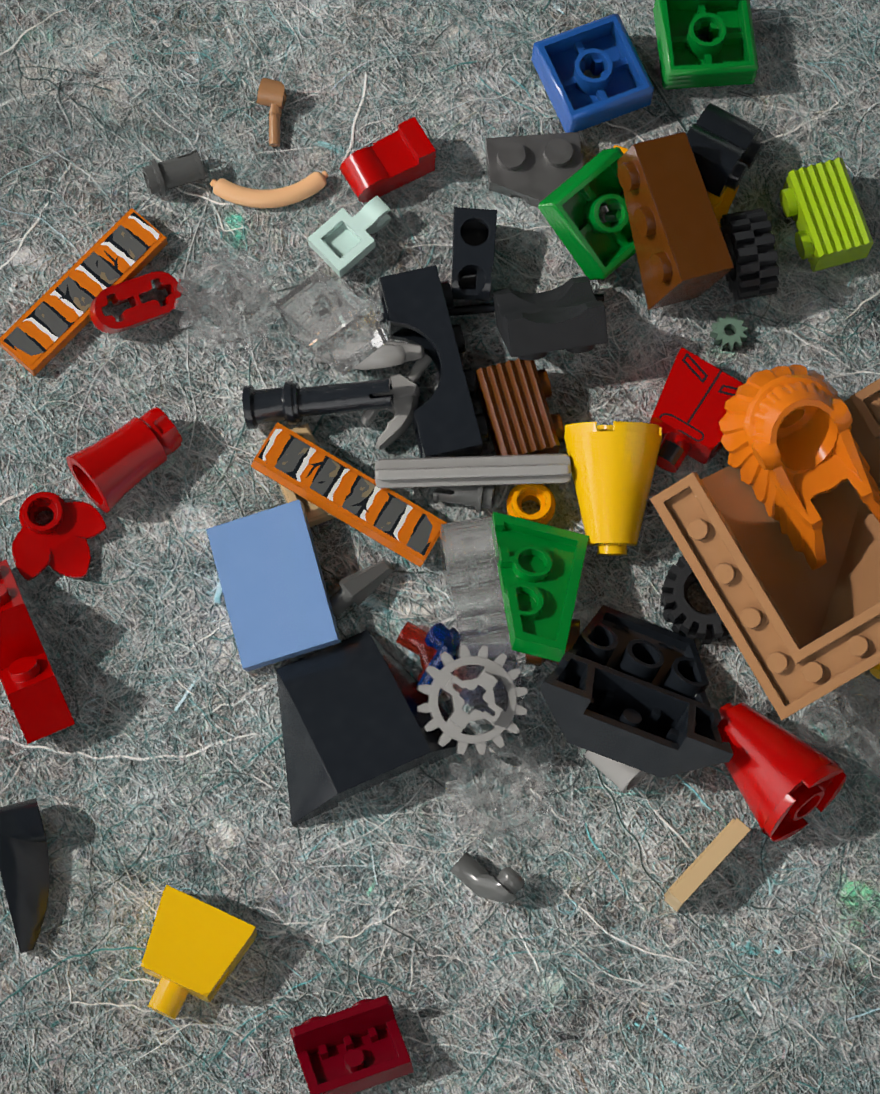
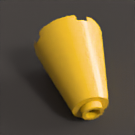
M613 421V425H597V422L565 425L564 440L567 454L571 461V472L585 535L589 536L587 545L597 546V555H627V546H636L638 543L662 441V427L651 423Z

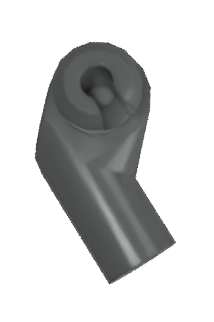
M467 852L450 870L477 896L505 904L517 899L515 894L525 885V880L511 867L503 868L500 874L495 877Z

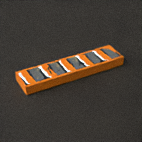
M131 208L0 337V347L35 377L91 321L89 311L95 297L107 287L133 279L168 244L167 237Z
M278 422L251 464V467L419 567L423 565L447 522L393 490L378 488L373 478Z

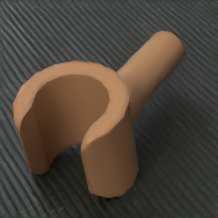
M262 78L257 94V104L270 107L269 146L279 147L281 116L287 95L282 82Z

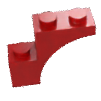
M6 559L0 562V679L27 744L70 727L75 722Z

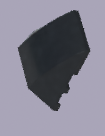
M603 605L582 631L575 644L564 654L557 667L547 676L540 687V691L567 743L659 778L730 762L734 755L730 742L722 741L718 725L722 720L719 710L710 706L705 690L709 685V681L695 641Z
M368 630L276 670L292 827L337 807L338 802L419 765L426 762L433 764L457 753L456 740L451 739L444 747L438 744L439 737L442 734L439 728L433 731H425L424 726L432 717L430 712H417V706L427 703L428 695L422 694L417 690L420 684ZM439 705L441 715L446 721L449 714Z

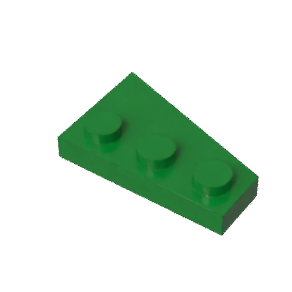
M493 511L490 528L511 648L513 651L560 662L566 650L589 536Z

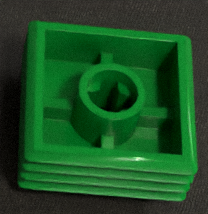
M655 0L653 13L662 87L664 89L743 85L755 82L759 65L750 0ZM698 35H706L707 40L710 42H704L702 41V39H698Z
M618 147L602 150L538 204V208L589 280L606 279L636 253L624 192L618 179L617 161L624 155ZM600 206H607L609 211L604 215L606 222L602 223L599 218Z

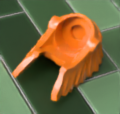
M803 365L777 366L771 370L765 369L755 372L747 379L745 384L738 387L736 394L726 401L725 410L727 412L719 421L720 429L723 433L720 442L729 452L727 463L733 468L740 469L741 481L752 486L756 499L764 504L768 516L779 521L781 533L788 535L795 551L804 553L807 563L814 571L826 564L827 559L822 533V518L811 502V499L815 498L818 494L828 493L836 489L842 482L849 481L856 489L862 502L866 504L880 523V490L869 473L870 466L859 451L860 447L851 432L852 415L847 405L838 397V391L829 382L825 381V377L815 370L808 371Z

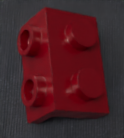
M387 995L376 999H363L350 1008L327 1016L309 1018L302 1025L290 1029L294 1048L310 1094H354L414 1072L410 1056L395 1019L390 998Z

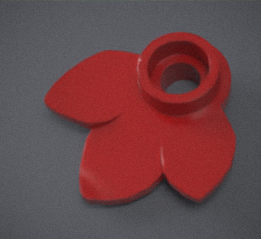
M38 492L29 496L23 502L19 511V521L22 529L12 543V556L16 568L27 581L37 577L48 566L65 577L74 579L84 578L88 573L91 562L90 548L86 539L94 538L107 528L101 514L96 508L86 502H64L61 497L51 492ZM42 511H50L54 514V517L50 523L42 525L36 522L37 515Z

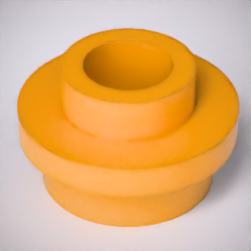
M521 484L516 485L509 493L506 510L510 516L547 525L554 515L556 503L554 495L545 485ZM532 500L539 505L540 509L534 514H529L522 509L521 505L525 501Z

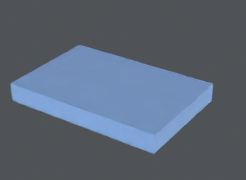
M300 499L206 529L241 664L245 671L248 672L341 643L304 504Z

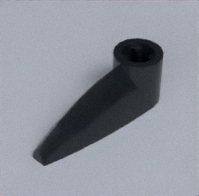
M36 798L0 807V874L21 954L34 950L44 921L49 895L48 845Z

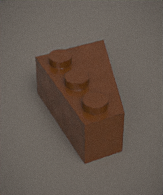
M686 132L633 144L617 161L618 179L624 192L649 311L701 296L733 269L734 265Z

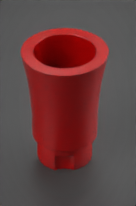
M155 407L140 418L134 417L96 443L67 456L66 461L71 473L86 495L98 508L109 513L127 492L149 473L166 462L167 456L177 450L183 440L178 429L160 408Z

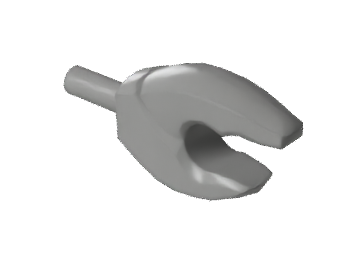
M397 341L358 342L347 344L345 350L316 351L315 359L316 363L345 362L347 369L372 370L423 359L424 347L422 345Z
M424 354V358L415 363L406 377L401 374L391 376L393 389L390 392L373 394L374 396L394 394L393 409L363 410L362 422L365 427L382 410H388L394 414V418L387 422L386 429L376 442L378 450H382L396 441L411 425L420 397V388L416 382L432 362L428 355Z

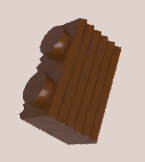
M518 358L514 361L509 360L506 363H498L497 365H490L486 368L481 367L476 370L475 383L478 398L483 409L496 456L558 454L559 442L565 441V431L559 413L550 414L546 398L552 396V390L545 368L537 370L534 360Z

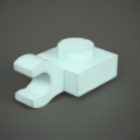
M378 196L372 198L353 217L344 208H341L307 238L308 245L341 278L376 247L375 240L370 234L378 232L389 223L391 217L387 213L390 211V208Z

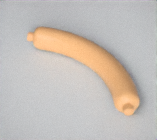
M315 171L297 183L276 189L247 188L224 178L212 179L210 185L213 187V193L228 202L250 208H278L296 204L315 195L326 186V178L329 175L326 171L322 173Z

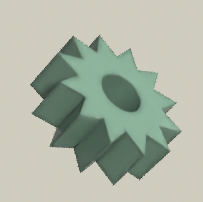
M728 312L725 318L718 316L717 322L711 325L713 331L710 337L716 339L714 345L721 344V351L728 347L730 352H732L733 346L740 349L742 342H746L748 338L745 334L749 328L743 326L745 319L738 320L737 314L731 318ZM730 329L734 332V335H727L724 330Z

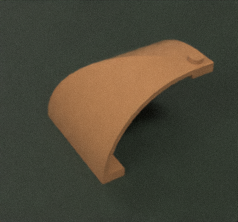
M879 378L850 396L844 403L852 415L851 432L860 447L859 451L870 466L869 473L880 490ZM729 465L700 479L697 472H692L650 498L781 720L880 663V523L866 504L862 502L856 489L849 481L842 482L836 489L828 493L818 494L815 498L811 499V502L822 518V533L827 559L826 564L814 571L807 563L804 553L795 551L788 535L781 533L779 521L768 516L764 504L756 499L752 486L741 481L740 469Z

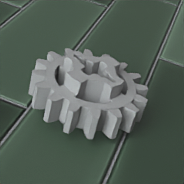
M461 645L459 647V658L456 660L446 651L440 654L444 667L439 670L436 667L428 666L425 671L433 681L431 685H418L417 688L422 694L428 695V702L417 706V712H430L432 717L424 726L425 731H433L439 728L442 731L438 740V744L441 747L448 744L451 739L456 740L457 754L464 755L468 744H474L477 754L485 755L486 742L489 740L498 748L504 747L505 744L501 733L506 730L507 732L517 734L520 729L512 722L513 716L527 715L528 711L523 706L517 705V697L528 693L527 688L514 686L513 680L520 675V669L516 668L506 672L503 665L506 662L507 655L501 653L492 661L488 659V646L481 645L476 656L470 655L467 645ZM467 665L483 667L475 679L463 681L451 673L457 668ZM498 679L501 681L506 694L505 710L495 703L493 688L497 684ZM453 685L467 691H473L476 687H479L483 691L479 699L492 714L490 715L488 712L478 709H471L468 713H465L462 710L465 701L459 696L460 693L453 688ZM440 689L449 695L452 712L446 721L443 719L438 705ZM482 719L493 726V728L481 734L468 735L461 733L470 721Z

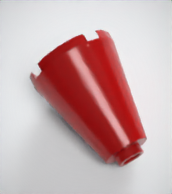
M745 702L735 706L732 703H727L718 709L722 719L718 725L722 741L730 742L734 753L730 762L724 764L763 833L768 835L773 842L785 840L802 830L809 824L803 817L808 815L815 807L822 812L840 792L847 775L839 763Z

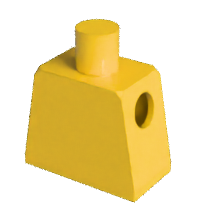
M166 885L141 964L145 973L160 980L147 1007L163 1016L176 1020L188 993L210 1003L257 936L256 927Z

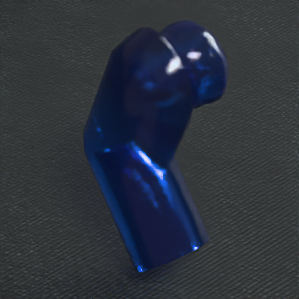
M435 623L425 638L427 646L437 650L428 666L441 670L444 665L440 654L446 651L454 660L459 658L461 636L454 627L449 629L443 623ZM425 671L417 685H431L433 679Z

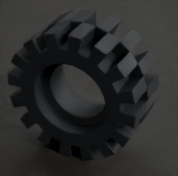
M762 208L722 215L720 229L734 268L725 274L726 281H729V290L733 293V298L735 300H743L775 294L777 287H779L777 277L779 275V267L776 264L778 253L775 251V236L771 234L772 225L770 220H767V213Z
M681 556L677 564H673L669 569L661 589L660 606H664L662 615L665 621L671 620L673 623L671 629L675 633L679 634L682 631L687 634L686 637L689 639H702V644H711L712 640L716 638L718 642L726 640L730 633L718 613H702L694 609L690 604L688 588L698 579L684 556Z

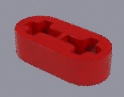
M156 271L107 287L91 303L89 311L91 321L102 332L115 334L163 318L172 312L180 302V285L169 273ZM152 284L155 285L157 290L166 289L168 296L162 301L163 306H160L157 300L142 303L140 297L145 296L152 289ZM108 299H111L114 305L129 302L131 308L126 309L119 316V322H116L113 315L105 316L102 312L108 305Z

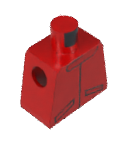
M681 347L676 356L650 421L651 424H657L659 427H662V441L656 464L671 473L677 472L687 455L702 464H707L723 447V444L720 442L723 433L720 429L719 421L727 412L725 410V403L736 394L738 387L744 384Z

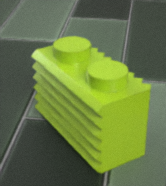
M838 157L835 160H828L825 163L820 162L816 165L811 164L807 168L801 167L798 170L793 169L788 172L783 189L779 192L780 204L784 215L787 218L792 217L795 221V226L798 229V232H795L796 249L802 260L808 259L811 270L816 272L867 258L874 242L843 158Z

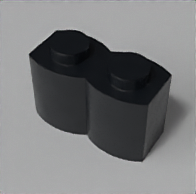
M712 103L708 104L686 135L706 190L721 197L727 187L734 191L736 190L747 168L750 169L754 164L763 144L756 141L761 130L760 128Z

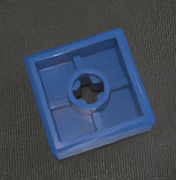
M618 14L603 17L533 44L531 60L565 133L582 131L651 104L654 87ZM590 70L594 76L600 75V77H587L584 75V72Z

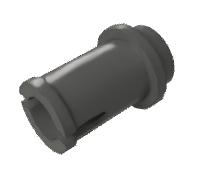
M197 150L158 163L155 159L149 161V166L142 167L143 177L150 195L159 193L161 197L166 196V190L206 179L204 167Z
M496 485L434 487L436 491L433 492V502L441 501L476 507V512L481 513L483 508L492 509Z

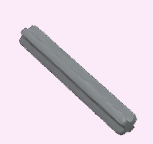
M567 454L379 459L375 463V483L380 489L567 483L571 478V461Z

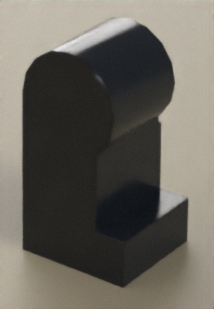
M454 207L451 270L453 299L488 302L490 300L497 210Z

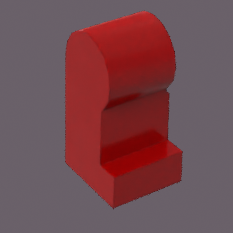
M412 117L399 124L398 131L373 143V146L364 147L352 153L342 162L339 169L358 200L364 203L369 202L375 196L381 197L435 171L436 150L416 118Z

